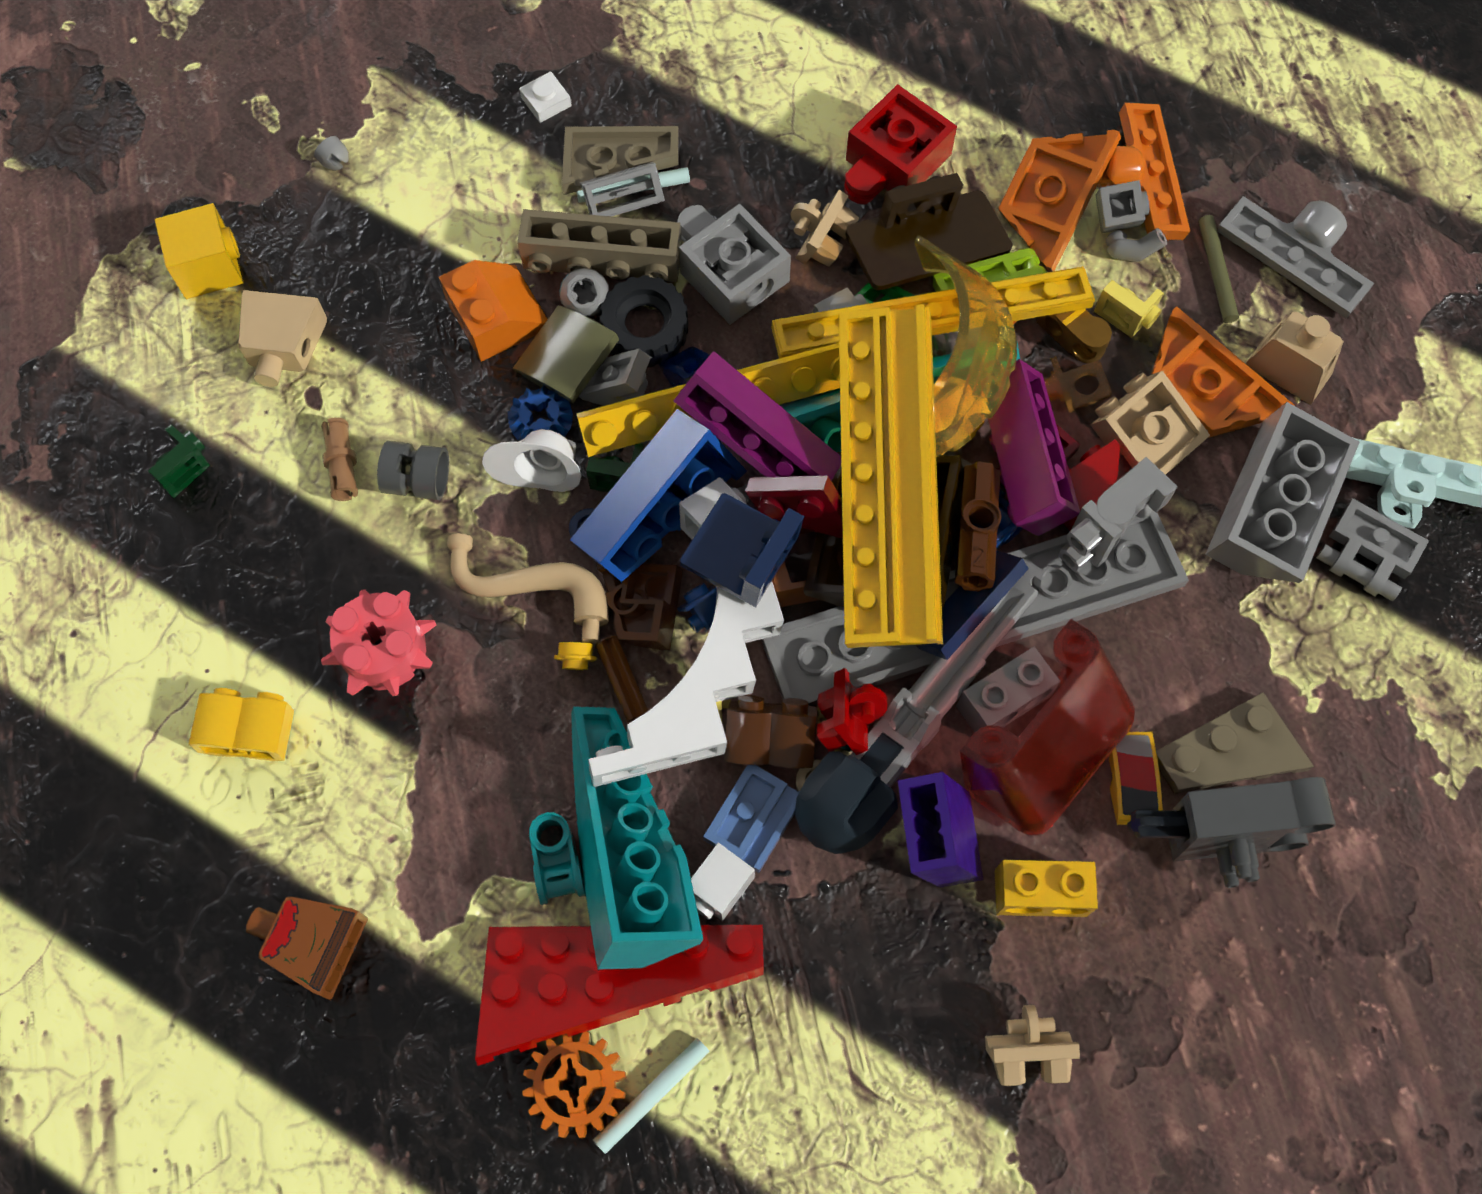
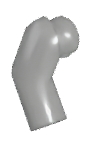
M1156 228L1139 240L1127 239L1126 233L1118 230L1107 236V252L1114 259L1139 262L1166 246L1167 239L1159 228Z

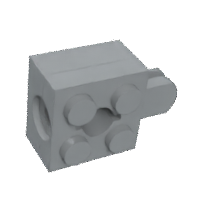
M738 204L717 220L701 205L689 206L680 213L677 221L680 222L681 240L684 242L679 246L680 273L729 325L790 281L791 255L741 204Z

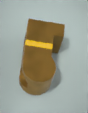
M1086 309L1041 316L1036 321L1068 353H1071L1076 359L1084 363H1094L1100 360L1106 351L1112 335L1109 324L1102 318L1091 315Z

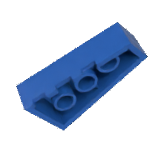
M677 409L572 536L570 541L622 582L662 547L661 539L667 533L681 530L679 506L681 501L719 477L724 482H727L731 477L737 481L747 470L707 427Z

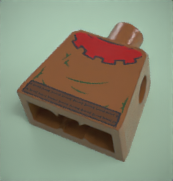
M287 896L278 914L257 907L247 922L246 932L265 940L259 952V959L312 993L332 1000L368 921V917L352 908Z

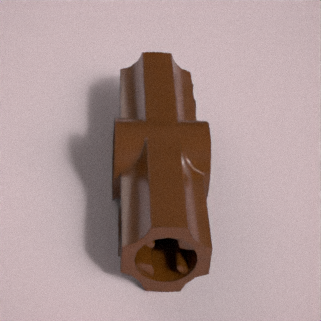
M977 461L975 464L964 466L962 471L959 523L955 532L957 541L955 583L962 586L964 590L979 592L982 589L992 588L995 582L997 529L1002 517L999 510L1000 470L993 467L992 463ZM973 524L981 525L983 528L975 527Z

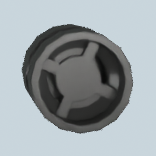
M389 440L384 443L380 452L377 469V482L381 493L406 496L410 491H413L414 496L417 498L441 500L443 498L449 475V453L447 448L421 445L418 450H415L411 443Z

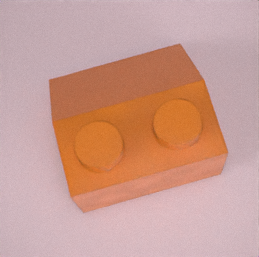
M473 260L439 276L447 304L481 362L536 336L548 320L516 265Z

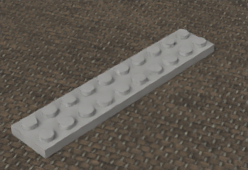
M1153 511L1145 518L1135 516L1129 523L1115 549L1111 550L1106 561L1097 568L1089 561L1079 571L1074 572L1059 557L1058 554L1061 548L1068 543L1067 535L1007 553L1021 557L1025 563L1031 562L1042 569L1043 578L1041 588L1032 584V587L1038 591V596L997 647L1184 587L1189 579L1158 513ZM956 570L950 571L945 601L960 586L955 583ZM842 606L785 623L782 626L780 635L761 639L782 699H804L809 702L808 706L818 705V694L834 687V672L843 668L848 670L851 684L856 688H860L864 684L877 686L924 671L937 657L918 649L916 644L847 648L845 645L844 607Z

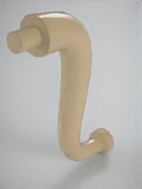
M460 533L448 536L447 548L452 551L451 573L455 583L461 590L474 596L487 598L546 590L567 591L574 600V622L582 626V642L592 644L599 642L600 626L607 624L609 621L608 607L603 586L592 572L577 564L559 562L530 566L493 576H475L470 572L467 564V552L472 549L473 538L470 535Z

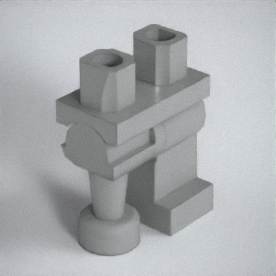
M1145 457L1107 489L1098 499L1097 505L1090 500L1081 508L1071 531L1066 537L1068 543L1061 548L1058 554L1059 557L1074 572L1079 571L1089 561L1096 568L1106 561L1111 550L1115 549L1131 520L1135 516L1145 518L1153 511L1157 513L1169 502L1178 486Z

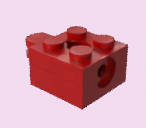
M897 84L848 132L846 161L853 166L845 174V194L849 196L848 198L851 201L865 205L871 202L884 188L890 191L900 185L909 186L926 181L952 155L957 125Z

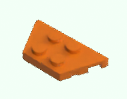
M1107 130V134L1085 137L1083 133L1069 134L1058 139L1053 137L1032 139L998 209L1025 244L1036 252L1040 262L1049 272L1055 271L1121 139L1120 131Z
M1176 306L1172 310L1151 375L1163 370L1210 434L1208 438L1260 424L1286 402L1294 405Z

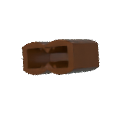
M743 695L738 697V701H730L727 709L725 761L745 765L770 764L786 768H813L817 708L808 706V701L798 698L783 699L782 704L774 705L764 703V698L756 695Z

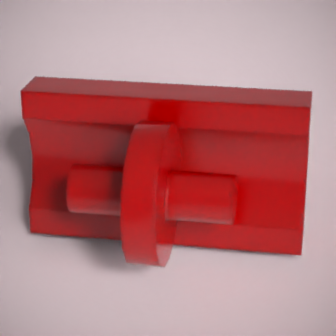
M846 668L834 672V687L818 694L820 712L827 719L817 724L818 739L830 752L845 745H848L856 755L868 751V724L886 713L888 706L886 694L872 684H864L862 687L856 688L851 684L849 672Z

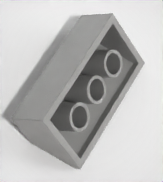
M1286 402L1263 420L1205 555L1242 575L1296 583L1302 582L1360 442Z

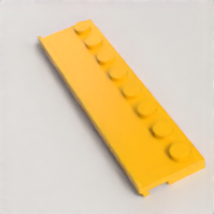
M916 304L915 309L891 311L890 307L839 312L845 645L847 648L943 644L932 327L930 308L925 307L924 304Z

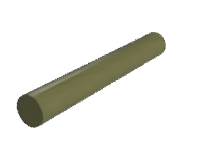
M1206 215L1201 217L1198 223L1223 322L1232 323L1239 319V314L1215 220L1212 215Z

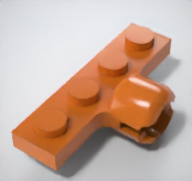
M1124 103L1119 111L1126 146L1116 147L1097 187L1101 188L1140 180L1141 192L1146 191L1149 200V215H1145L1146 220L1144 221L1147 234L1159 228L1167 240H1184L1190 233V227L1160 105Z

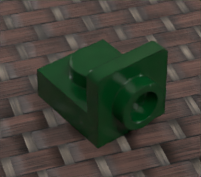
M170 424L164 430L176 446L171 451L161 455L148 472L174 499L202 474L210 464L201 453L205 449L202 442L189 430L182 434Z
M635 444L631 463L624 462L615 456H604L602 458L590 456L586 469L590 489L609 492L645 449L644 444Z

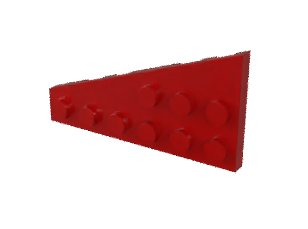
M701 925L703 941L697 946L644 968L597 970L591 926L489 927L475 1053L477 1066L494 1061V1056L516 1049L523 1052L536 1048L538 1042L563 1034L570 1037L639 1015V1010L663 1003L665 1007L680 1002V997L707 989L712 992L762 976L764 973L763 925Z

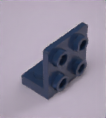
M723 493L681 557L680 565L756 608L798 539L804 516L788 508L781 521Z

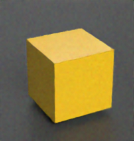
M214 203L155 219L165 266L185 299L243 284L237 258H240V253L235 237L230 227L225 226Z

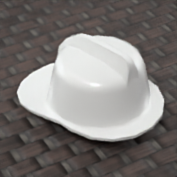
M545 429L532 431L519 442H501L492 445L484 452L482 460L485 471L493 479L517 487L565 492L577 487L582 476L579 466L574 461L576 443L567 440L557 432Z

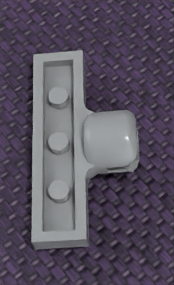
M1243 196L1219 224L1217 229L1218 233L1346 319L1374 285L1372 281L1334 257L1331 253L1332 247L1346 231L1347 221L1341 211L1328 202L1321 200L1309 202L1293 222L1285 223Z

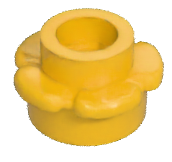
M560 642L558 655H554L555 660L562 661V669L588 670V662H593L597 659L596 656H593L592 643Z

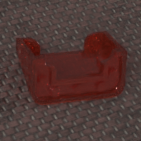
M1073 619L1069 620L1054 640L1053 654L1056 661L1064 668L1058 675L1061 686L1019 737L1000 726L989 725L976 731L959 750L965 789L970 792V796L1026 835L1036 836L1043 834L1054 825L1130 731L1134 723L1135 707L1100 642L1089 629Z

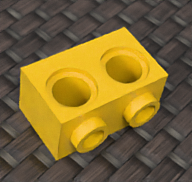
M1002 860L995 869L996 915L1089 916L1098 909L1095 862Z

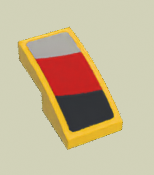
M1108 732L1106 747L1113 777L1110 793L1117 825H1127L1131 821V813L1135 810H1163L1160 774L1153 733Z

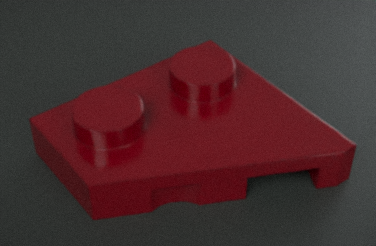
M829 476L753 477L749 479L745 492L759 512L772 519L775 518L781 521L787 509L790 508L804 516L801 528L843 539L842 498Z

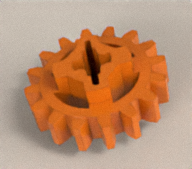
M587 1031L582 1033L579 1042H574L573 1036L568 1037L563 1034V1044L560 1045L552 1039L545 1040L549 1052L544 1056L534 1051L531 1056L538 1063L536 1070H524L523 1073L524 1076L533 1080V1087L522 1091L524 1097L535 1098L536 1103L528 1110L530 1116L543 1113L545 1118L542 1121L541 1128L548 1131L557 1123L559 1124L558 1136L562 1138L567 1137L571 1127H575L579 1138H586L587 1125L592 1124L598 1131H602L604 1124L601 1117L605 1113L612 1117L618 1115L617 1110L611 1105L613 1099H625L626 1096L625 1092L616 1088V1082L627 1078L626 1072L614 1071L612 1067L620 1060L619 1054L616 1052L605 1056L603 1053L607 1048L608 1042L602 1038L594 1046L590 1045L591 1034ZM580 1052L588 1053L595 1057L603 1069L590 1071L582 1065ZM560 1057L561 1067L553 1078L545 1079L551 1064ZM572 1066L576 1070L577 1076L587 1079V1085L579 1088L577 1100L574 1099L572 1092L563 1089V1084L571 1081ZM606 1088L600 1104L588 1114V1102L597 1090ZM559 1098L567 1104L570 1118L556 1113L546 1099Z

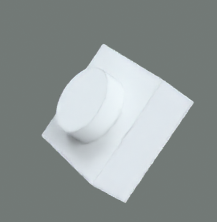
M551 71L519 88L522 100L540 123L572 106L569 94Z

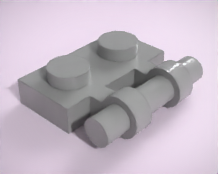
M1352 499L1345 507L1329 535L1330 538L1343 544L1341 551L1339 552L1325 544L1316 558L1329 565V571L1341 577L1345 574L1363 584V590L1373 596L1379 593L1387 599L1394 601L1402 587L1388 580L1391 572L1406 579L1412 573L1429 540L1359 501ZM1356 553L1378 564L1373 571L1353 560Z

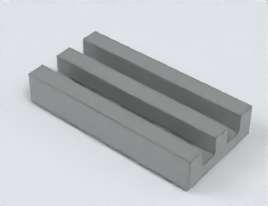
M654 162L580 182L589 215L612 217L665 201ZM650 174L651 179L599 194H592L593 189ZM652 187L655 194L597 210L595 205Z

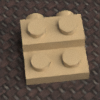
M1163 370L1148 377L1143 372L1131 379L1123 387L1127 394L1119 401L1116 397H1112L1095 410L1099 418L1091 424V427L1105 445L1114 439L1117 440L1120 444V455L1124 456L1132 468L1147 457L1165 475L1210 436Z

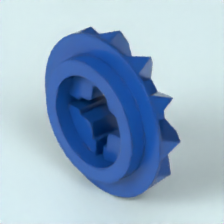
M545 386L533 391L526 388L522 396L513 398V405L510 411L507 412L510 430L519 441L523 440L532 431L539 429L551 430L565 437L573 421L570 402L555 392L548 390ZM544 408H547V416L551 421L539 418L536 422H533L534 419L530 410L541 412Z

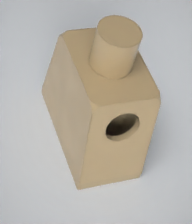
M243 290L238 344L248 364L256 367L254 380L257 383L275 387L279 384L282 370L301 372L307 368L327 323L326 314L318 298Z
M1292 311L1266 334L1246 362V365L1311 405L1334 371L1343 340L1330 331V324L1324 317L1313 315L1307 318L1299 312Z

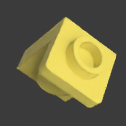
M1111 280L1102 290L1094 312L1132 338L1142 326L1149 329L1162 312L1158 304L1164 292L1157 288L1143 302L1130 289L1122 287Z

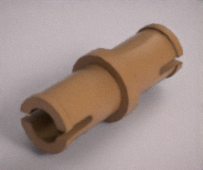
M342 418L327 419L328 423L324 421L321 425L326 449L322 456L323 464L329 471L331 497L337 501L352 500V496L357 497L358 495L353 468L357 463L356 454L350 447L348 422Z

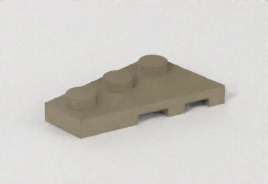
M678 126L565 127L562 172L563 195L581 191L580 182L646 163L654 162L657 171L677 166L679 161Z
M1264 692L1156 751L1159 770L1174 794L1223 786L1230 782L1270 778L1272 775L1305 772L1314 767Z

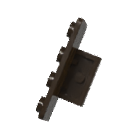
M957 173L943 177L934 176L924 182L909 186L900 185L887 191L879 217L850 224L845 232V236L871 287L880 291L927 278L946 270L1010 253L1013 246L986 195L978 190L961 194L964 184Z

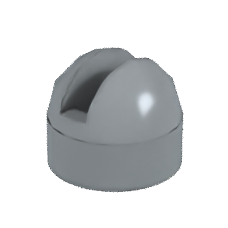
M330 136L317 146L314 157L328 170L336 171L343 168V165L340 163L341 161L348 162L349 152L337 136Z

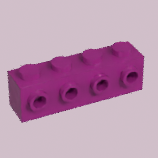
M714 351L673 400V402L700 424L707 427L717 438L765 477L829 476L832 481L841 466V456Z
M1019 359L979 383L983 397L981 407L989 421L992 433L989 437L990 443L998 456L1000 481L1006 488L1009 505L1007 506L1009 517L1016 526L1039 536L1079 515L1080 509L1043 374Z

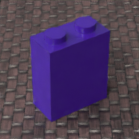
M944 772L898 780L911 873L940 888L984 880L970 792Z

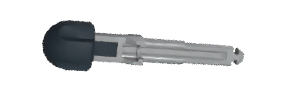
M1031 562L1026 563L1029 569L950 658L945 660L937 656L909 691L904 687L887 708L886 713L868 733V751L859 755L853 752L849 756L839 751L829 752L809 775L796 798L795 816L800 831L815 847L833 854L855 851L872 841L898 809L897 798L891 787L918 753L939 732L941 719L986 665L985 660L1038 596V591L1032 587V584L1041 588L1042 569Z

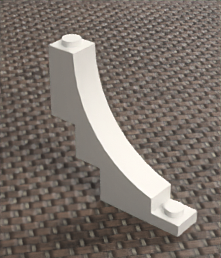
M773 582L770 583L756 608L716 586L717 597L714 619L697 659L683 679L664 699L648 712L627 724V737L630 749L623 750L622 746H611L597 751L596 757L588 759L593 787L725 753L727 740L716 702L753 693L756 678L745 643L780 635L784 623Z

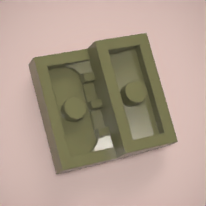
M558 305L514 365L513 370L539 387L545 386L574 404L619 341V338L614 331L600 323Z

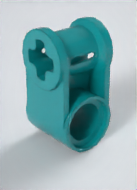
M554 812L538 815L532 821L529 828V838L534 861V879L540 904L545 905L548 904L551 898L574 893L579 897L586 896L579 856H577L574 835L569 824L561 815ZM547 827H561L563 829V837L557 845L547 847L541 844L540 836Z

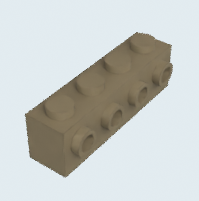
M523 209L517 242L523 269H529L537 273H547L549 271L570 273L575 269L589 268L596 270L602 276H609L616 280H624L630 277L639 278L642 275H648L651 278H662L664 282H678L680 268L679 246L682 245L680 222Z

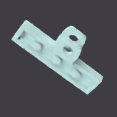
M1356 439L1360 443L1345 478L1381 485L1382 487L1377 494L1378 513L1407 528H1415L1422 518V505L1423 507H1429L1435 498L1482 508V466ZM1393 507L1403 509L1406 515L1396 513Z

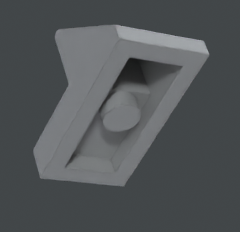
M641 349L606 357L579 397L582 400L606 406L643 396L648 385L645 371L651 357Z

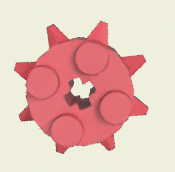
M361 590L359 597L336 609L333 616L327 617L325 622L331 627L329 634L332 651L321 659L322 665H341L348 674V694L354 696L365 686H370L378 691L388 690L392 696H397L399 694V686L411 680L415 675L413 672L416 669L431 668L433 662L425 655L426 642L424 634L434 628L436 622L435 620H415L409 609L410 592L403 590L395 596L388 592L369 594L366 590ZM379 639L382 640V642L378 645H374V643Z

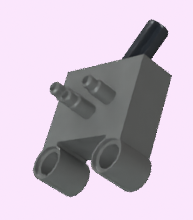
M1323 777L1191 791L1171 811L1135 810L1131 813V821L1127 823L1128 830L1133 832L1137 838H1168L1173 862L1217 857L1220 874L1223 876L1224 885L1227 888L1238 887L1240 884L1239 879H1245L1247 882L1259 880L1257 853L1288 851L1308 846L1307 833L1327 830L1336 825L1326 781Z

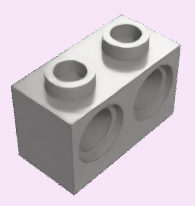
M1034 646L964 690L956 707L980 741H983L1050 698L1061 681Z

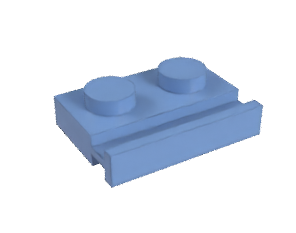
M747 765L704 834L703 840L714 847L719 842L754 868L757 873H760L795 814L796 798L800 791L789 787L787 783L756 765Z

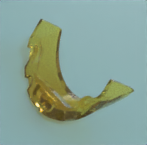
M918 235L915 246L923 270L950 275L957 292L960 311L959 329L954 349L947 365L934 383L936 457L947 451L955 452L972 439L970 434L986 418H992L1011 384L1009 376L1016 366L1017 340L1009 309L1003 297L991 282L972 267Z

